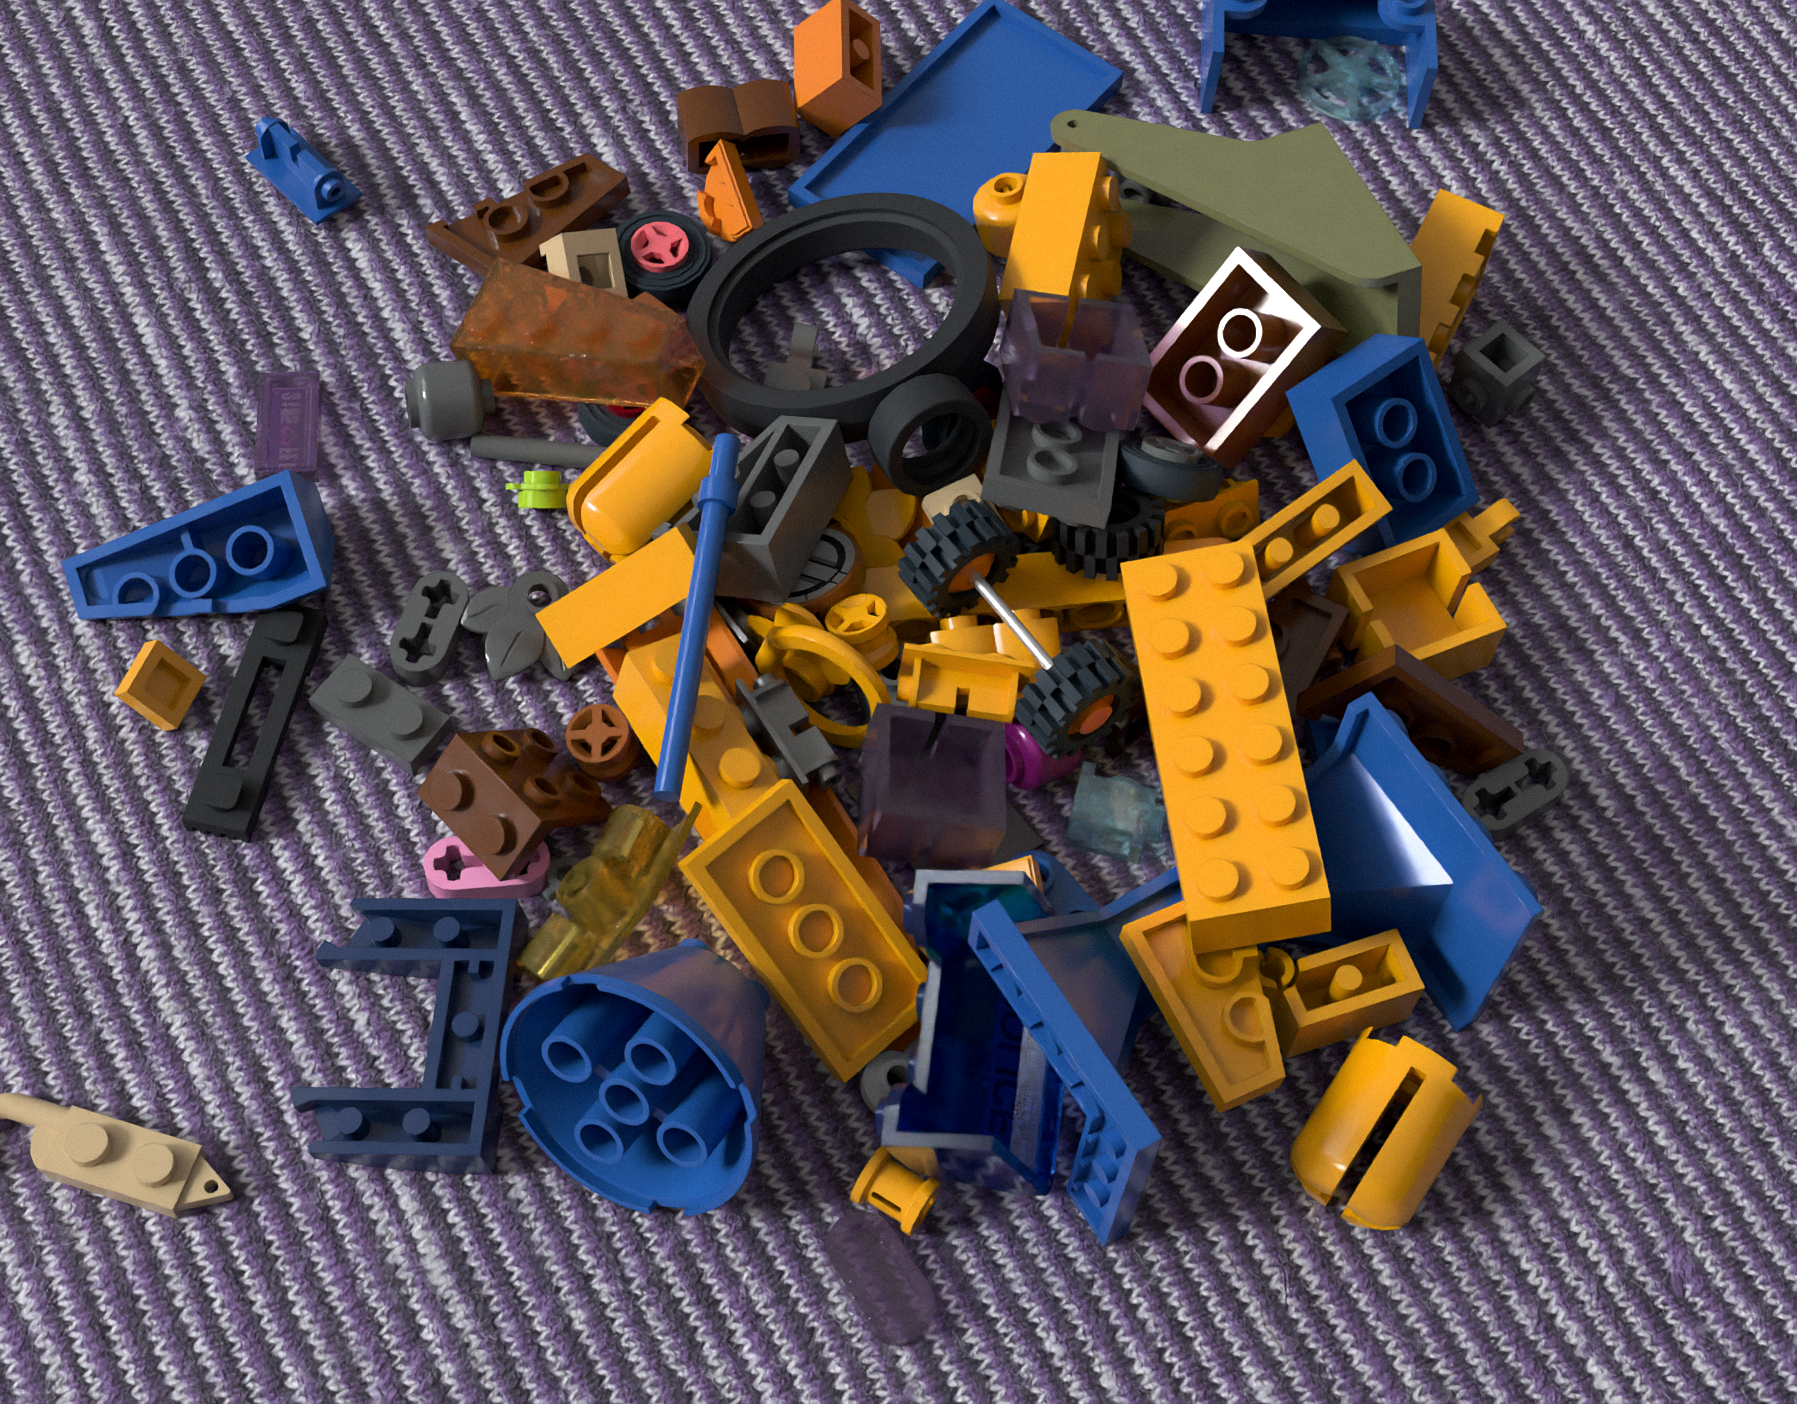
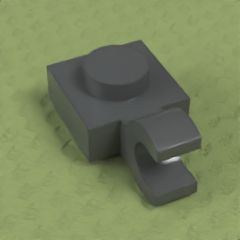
M795 323L788 363L770 361L764 385L798 391L827 388L828 371L814 369L819 344L816 343L819 326Z

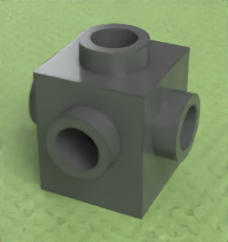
M1502 319L1477 339L1469 340L1456 353L1451 363L1455 370L1446 392L1455 399L1463 411L1474 415L1490 429L1508 414L1515 418L1530 406L1538 393L1534 385L1546 355Z

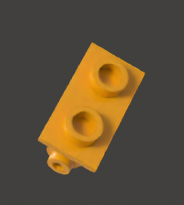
M1231 478L1221 481L1216 498L1207 502L1164 503V510H1166L1164 542L1222 537L1233 541L1244 537L1260 526L1259 489L1256 479L1247 482L1243 480L1235 482Z
M904 643L897 678L896 700L908 702V709L954 714L956 694L967 695L966 717L1012 724L1013 718H1016L1015 712L1018 711L1015 708L1018 699L1025 697L1021 691L1026 684L1030 683L1034 662L1014 659L1012 656L1003 653L984 655L951 650L944 645L936 643L923 645Z

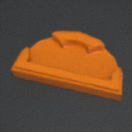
M720 139L705 161L711 167L706 177L704 192L697 191L700 219L709 233L736 244L745 236L764 225L736 145Z

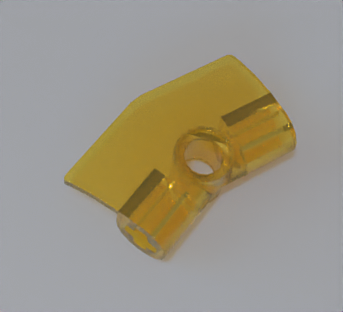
M696 800L686 818L672 829L659 817L642 807L630 804L616 807L590 856L576 864L565 875L557 889L556 901L573 915L572 918L568 921L562 916L552 913L516 959L515 963L533 981L541 985L558 977L609 964L655 904L702 809V805Z

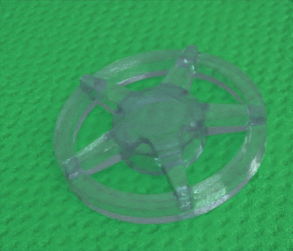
M1333 36L1322 40L1318 39L1303 54L1297 72V84L1304 99L1319 112L1332 118L1346 121L1367 120L1387 111L1394 103L1401 83L1400 71L1393 57L1380 47L1377 41L1373 40L1371 42L1354 36ZM1346 49L1360 53L1355 57L1342 56L1336 50ZM1321 55L1329 65L1328 71L1308 78L1307 67L1312 60ZM1371 57L1383 66L1389 78L1371 71L1367 64ZM1327 87L1329 92L1335 97L1346 100L1348 107L1326 100L1314 89ZM1369 88L1389 91L1380 101L1368 106L1358 107V99L1363 97Z

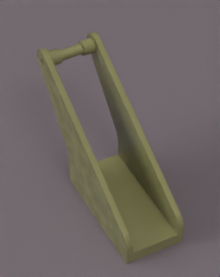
M1080 109L1063 111L1051 120V138L1054 143L1061 146V152H1101L1107 169L1202 213L1198 214L1119 198L1123 211L1129 212L1131 215L1133 228L1131 244L1128 248H1123V255L1201 292L1237 246L1268 253L1350 332L1330 355L1335 360L1376 333L1419 337L1422 264L1322 122L1262 140L1245 141Z

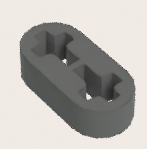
M437 571L425 575L414 586L389 645L394 672L401 682L413 687H425L441 680L448 671L466 629L460 623L466 606L470 602L466 583L460 576L451 572ZM444 595L451 596L453 604L445 603L441 607L437 619H433L431 602L439 603ZM425 638H428L431 656L422 655L418 663H410L408 653L417 654Z
M1529 749L1524 751V754L1503 763L1470 784L1465 789L1459 803L1470 816L1477 817L1486 825L1494 843L1550 811L1558 803L1569 780L1568 769L1564 762L1554 753L1544 749ZM1527 774L1533 779L1542 775L1548 780L1546 787L1541 784H1535L1523 792L1519 789ZM1501 800L1504 802L1497 818L1491 814L1481 818L1475 812L1478 804L1486 809Z

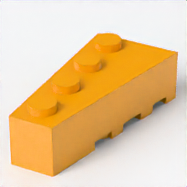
M1441 188L1412 245L1408 244L1422 264L1419 338H1424L1435 371L1479 288L1505 215Z

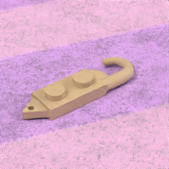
M22 1093L0 1094V1120L9 1119L35 1127L31 1138L30 1154L37 1170L47 1176L48 1179L176 1219L179 1218L182 1210L230 1201L234 1197L229 1187L205 1160L207 1154L202 1145L76 1106L67 1108ZM218 1186L217 1191L208 1193L210 1187Z

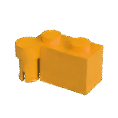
M1397 928L1297 959L1295 966L1293 960L1286 952L1275 947H1267L1265 957L1262 951L1259 950V956L1256 960L1263 995L1269 999L1277 1039L1286 1059L1358 1036L1369 1027H1373V1031L1407 1020L1425 989Z

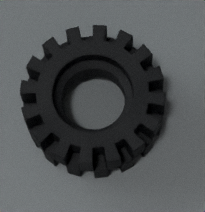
M1114 480L1111 510L1105 530L1088 525L1083 527L1070 526L1061 522L1056 517H1052V555H1055V561L1059 566L1066 564V571L1072 574H1076L1083 569L1084 578L1095 580L1097 573L1106 574V581L1117 580V573H1121L1120 563L1163 555L1165 504L1162 499H1156L1155 495L1145 492L1141 493L1140 490L1130 486L1127 488L1121 487V482Z

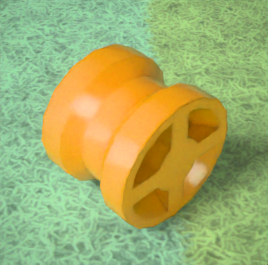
M873 594L853 595L839 601L827 613L825 618L827 631L857 650L876 671L889 665L899 653L900 643L894 629L888 626L890 614L882 598Z

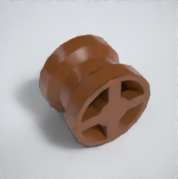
M598 703L586 706L575 713L567 724L565 733L567 748L576 759L582 771L596 782L610 783L621 780L631 773L638 763L640 754L638 739L631 730L624 715L615 707ZM611 740H613V742H615L616 744H613L611 748L603 754L604 747L607 746Z

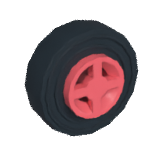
M660 210L634 215L621 224L616 231L629 300L646 291L669 308L685 304L692 299L699 283L712 267V247L705 230L692 218L680 213Z

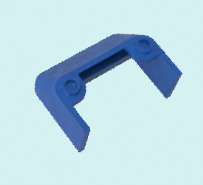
M1203 0L1201 9L1200 113H1212L1224 56V32L1405 46L1408 129H1420L1438 71L1434 0Z

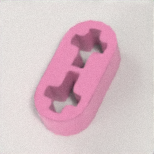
M457 836L440 839L429 848L425 854L423 867L429 890L436 898L524 899L535 896L546 888L548 884L547 870L551 864V858L547 844L542 841L529 859L530 864L527 868V874L518 875L513 880L499 881ZM462 860L464 869H462L460 874L461 879L455 881L448 880L445 871L449 869V861Z

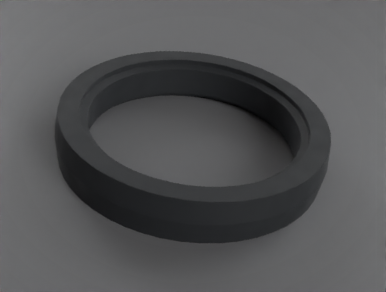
M881 192L852 194L818 201L783 214L757 228L733 245L706 273L692 296L685 319L684 340L692 373L715 413L726 424L753 439L759 436L779 416L785 415L838 420L844 445L867 440L869 423L880 402L897 386L917 376L935 373L956 377L965 384L978 369L991 348L999 325L1000 304L998 301L996 274L976 230L966 219L943 204L914 195ZM865 249H905L921 253L938 261L949 269L957 279V290L952 307L933 336L900 362L867 378L831 388L799 391L785 390L755 382L737 371L729 362V349L734 330L750 305L775 283L819 260Z

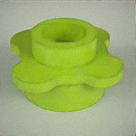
M524 471V483H506V490H518V508H567L566 496L570 484H561V471Z

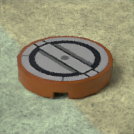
M827 525L786 602L798 604L812 614L818 612L820 618H823L831 607L839 601L856 595L865 582L866 568L863 552L855 536L839 526ZM747 599L753 614L773 622L778 607L783 603Z

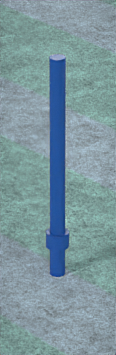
M728 433L718 434L715 437L709 476L701 480L697 507L702 512L653 792L655 798L666 802H676L681 797L727 521L729 516L735 514L740 487L734 480L741 440L737 436Z

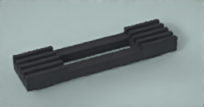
M289 604L274 611L259 612L181 818L187 831L193 832L197 828L201 834L207 835L211 831L216 837H222V834H226L230 840H236V837H240L242 842L250 843L270 788L268 782L306 677H310L329 625L325 611ZM270 665H274L275 670L283 671L248 769L245 771L227 767L264 668L269 669Z

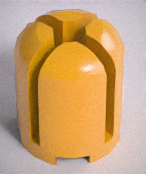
M660 397L652 406L648 407L570 484L566 505L570 521L583 534L584 539L592 548L612 565L617 564L654 541L651 533L664 521L674 526L694 507L691 497L700 489L701 480L709 476L714 447L688 424H683L690 417L685 411L663 397Z
M1369 1027L1361 1032L1351 1048L1350 1054L1291 1146L1290 1163L1307 1194L1326 1207L1394 1099L1406 1106L1394 1129L1340 1216L1360 1228L1390 1231L1396 1230L1410 1221L1468 1126H1471L1483 1106V1100L1480 1094L1475 1103L1472 1104L1467 1095L1452 1082L1458 1069L1433 1050L1404 1035L1397 1046L1380 1040L1369 1039L1373 1027Z

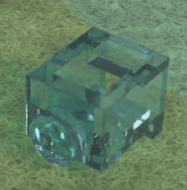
M1084 761L1069 818L1064 846L1139 864L1145 842L1156 844L1159 842L1166 809L1165 805L1155 803L1158 790L1142 787L1140 783L1127 777L1115 776L1105 778L1094 775L1096 763Z

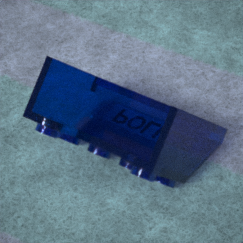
M916 870L914 892L909 893L904 901L903 924L906 933L914 936L916 945L929 958L927 982L920 983L916 996V1011L921 1022L919 1046L912 1049L908 1059L907 1075L909 1083L894 1084L890 1089L888 1097H882L878 1103L876 1131L881 1140L880 1145L917 1174L1016 1195L1047 1196L1052 1188L1055 1176L1064 1083L969 945L968 937L972 912L995 899H998L1014 923L1060 915L1025 871Z

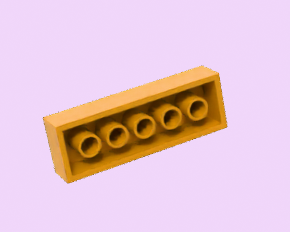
M1251 539L1120 563L1126 607L1193 955L1331 931V898Z

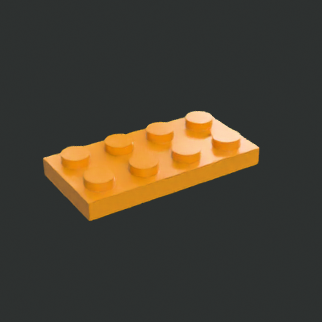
M781 779L677 864L835 1080L846 1083L946 996L792 779Z

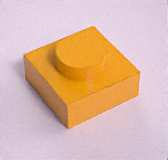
M157 639L144 643L114 695L161 730H174L180 725L207 676Z

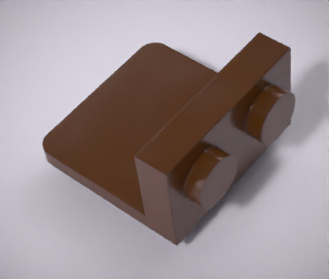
M536 728L456 733L416 793L499 881L513 880L518 877L550 829L603 823L613 811L612 806L600 795L601 788L598 783L587 774L575 770L559 753L557 742L547 733Z

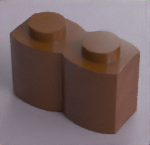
M761 79L743 83L733 89L725 86L706 85L690 88L676 95L677 126L689 172L708 175L711 165L706 164L705 161L720 139L735 144L742 165L749 167L774 168L800 159V126L787 82Z

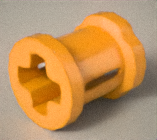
M881 1146L861 1172L851 1192L850 1200L858 1205H862L865 1202L870 1203L901 1223V1231L912 1236L920 1227L936 1201L942 1188V1182L934 1177L927 1181L892 1160V1151Z

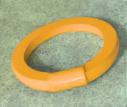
M795 624L784 627L775 626L770 629L755 656V663L760 677L773 672L778 679L784 678L787 680L782 660L788 650L800 649L814 652L826 657L844 669L861 687L870 705V723L856 727L846 726L833 722L817 713L794 691L809 714V721L800 725V728L806 731L816 725L828 743L847 748L867 747L879 742L887 735L893 715L890 695L879 674L857 650L837 636L812 626Z

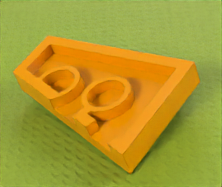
M1183 901L1123 925L1119 939L1219 1114L1280 1087L1286 1075L1269 999L1263 995L1256 964L1259 956L1257 944L1193 955Z

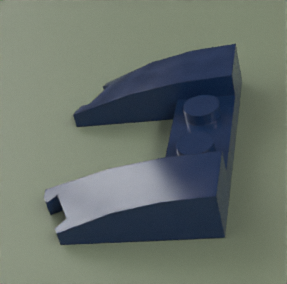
M354 898L349 906L365 920L346 947H338L324 940L317 950L316 961L321 967L401 977L439 979L422 1088L292 1087L291 1099L295 1109L299 1113L315 1110L324 1137V1141H315L307 1145L310 1155L314 1159L386 1169L448 1174L494 1175L503 1109L496 1100L501 1071L500 1044L503 1029L508 1020L513 982L521 983L530 921L517 899Z

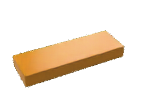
M686 521L535 614L568 669L594 654L596 650L604 648L688 597L697 538Z

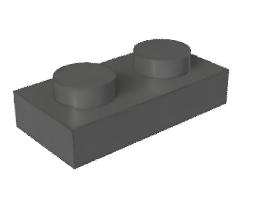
M350 653L309 698L314 713L411 775L417 772L453 730L449 715Z

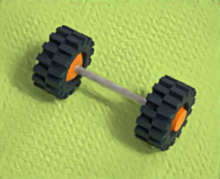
M976 499L967 500L964 507L958 502L950 506L948 515L944 516L939 512L931 519L934 524L929 529L922 526L915 533L919 538L918 541L908 542L903 550L907 556L900 558L898 562V567L901 569L898 574L902 581L932 616L935 614L937 618H945L948 613L951 617L960 615L963 606L970 610L978 605L977 599L983 596L1043 668L1034 675L1037 681L1026 684L1021 691L1025 697L1017 700L1015 708L1018 711L1015 712V716L1050 758L1053 756L1055 760H1062L1065 754L1069 758L1078 754L1081 746L1087 750L1095 745V738L1101 734L1104 738L1113 731L1110 726L1115 721L1122 722L1127 717L1128 713L1125 709L1135 706L1138 700L1136 694L1140 693L1142 685L1139 683L1140 679L1104 639H1100L1099 642L1095 638L1088 639L1084 646L1080 643L1071 646L1067 656L1064 657L1059 653L1054 658H1051L992 588L996 582L1004 583L1009 577L1006 569L1016 566L1019 559L1015 555L1021 552V545L1018 543L1020 540L987 502L981 500L978 503Z

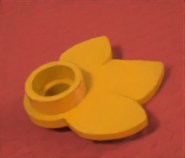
M862 465L852 467L853 479L828 525L839 526L855 536L863 552L866 569L898 566L899 559L905 557L906 554L897 541L905 537L912 527L917 514L918 499L916 496L904 494L899 489L873 491L872 482L866 468Z
M783 602L778 607L774 622L756 615H749L747 618L749 628L760 645H762L770 629L775 626L784 627L797 624L824 630L820 621L811 612L792 602ZM800 649L788 650L782 660L783 670L790 685L801 699L808 702H817L822 695L832 694L838 685H846L852 679L839 665L814 652Z

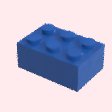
M1376 333L1285 392L1319 483L1353 459H1356L1393 508L1364 534L1344 547L1345 552L1369 556L1437 531L1480 501L1424 338Z

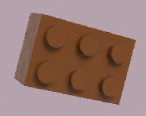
M1237 246L1125 384V387L1178 441L1199 448L1204 454L1220 462L1223 468L1235 469L1290 404L1285 392L1316 373L1350 332L1270 254Z

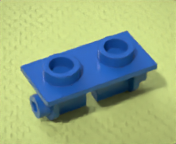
M266 116L257 123L255 132L258 135L259 147L245 156L246 160L316 226L363 196L357 187L298 132L289 127L283 119Z

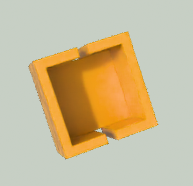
M1445 528L1336 567L1324 597L1350 609V619L1340 636V640L1347 651L1359 648L1354 659L1355 664L1396 643L1447 680H1452L1488 666L1507 629L1506 623L1479 582L1467 587L1454 617L1452 618L1450 615L1457 607L1472 574V570Z

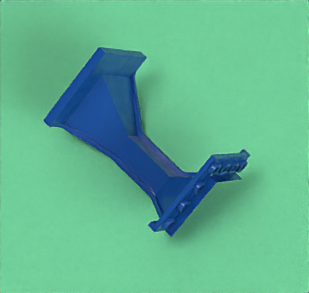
M1370 691L1348 704L1333 744L1323 756L1303 773L1331 898V931L1257 944L1258 951H1264L1267 947L1276 944L1292 943L1329 950L1397 928L1425 986V993L1454 1031L1459 1033L1479 1020L1544 909L1539 904L1536 890L1528 878L1518 871H1513L1497 851L1492 835L1486 825L1477 817L1470 816L1451 793L1449 781L1443 771L1436 764L1427 762L1409 740L1408 731L1401 718L1392 710H1386ZM1176 866L1108 905L1092 911L1014 923L998 899H995L972 912L968 937L969 945L1087 1116L1066 1191L1103 1247L1108 1246L1128 1233L1163 1138L1123 1081L1140 1026L1147 1018L1159 1012L1160 1009L1119 939V935L1123 925L1183 901Z

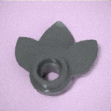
M542 570L524 573L513 582L511 587L487 588L475 595L466 606L460 624L470 631L487 635L485 658L493 680L503 681L516 676L533 666L538 660L552 676L563 682H567L575 673L579 663L569 669L567 668L535 616L541 610L570 593L564 581L557 575ZM542 591L550 597L551 603L545 607H535L529 602L528 596L533 592Z

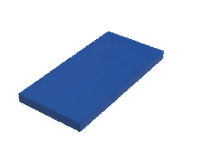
M984 0L882 98L881 107L857 122L788 188V204L798 209L818 201L852 194L874 192L908 194L935 201L952 209L966 219L978 234L973 214V198L978 189L988 180L1002 173L1028 175L1033 153H1057L1061 146L1054 143L1051 138V120L1057 114L1071 109L1097 113L1122 87L1124 72L1004 0ZM895 248L861 250L922 290L945 268L944 265L931 257L910 250Z

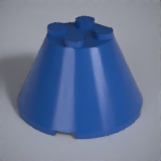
M693 938L684 939L676 947L558 977L533 989L510 1014L504 1026L500 1044V1063L503 1080L510 1081L513 1078L517 1092L525 1106L518 1114V1117L534 1141L562 1170L589 1190L618 1205L651 1214L657 1206L685 1208L683 1210L685 1217L709 1212L723 1205L735 1195L751 1173L757 1158L767 1026L766 1011L771 1004L770 996L760 983L748 979L731 962L713 953L706 943Z

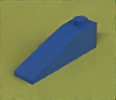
M287 469L65 559L61 563L78 618L83 621L274 611L331 588L335 539L317 485Z

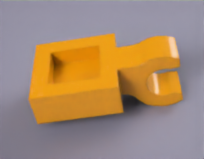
M1505 497L1492 504L1473 519L1464 511L1440 529L1445 528L1472 570L1470 576L1472 577L1496 561L1500 551L1497 545L1514 534L1515 530L1510 524L1520 519L1521 514Z

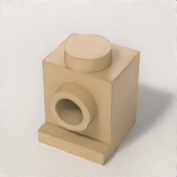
M616 228L560 233L539 245L541 257L546 256L556 313L573 311L576 322L596 320L609 316L608 307L628 298ZM580 275L582 276V278H583V280H584V288H582V282H581V277H580Z

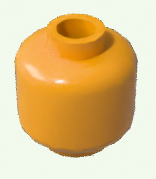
M999 174L982 185L973 198V214L979 237L986 250L995 256L1008 259L1027 174Z

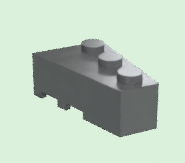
M781 415L739 453L734 480L740 487L735 514L728 517L719 568L720 577L717 580L715 595L774 602L787 601L853 479L838 420ZM699 490L691 497L694 507L674 526L664 521L651 533L653 540L685 521L698 540L702 512L697 507Z

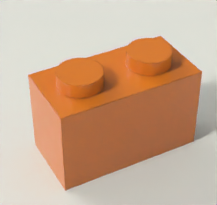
M831 0L794 27L795 111L809 124H814L833 138H836L882 106L880 21L851 0Z

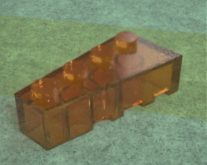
M497 257L449 344V348L457 360L466 359L473 362L477 368L479 379L491 378L494 395L645 408L652 406L660 397H663L684 410L706 365L680 314Z

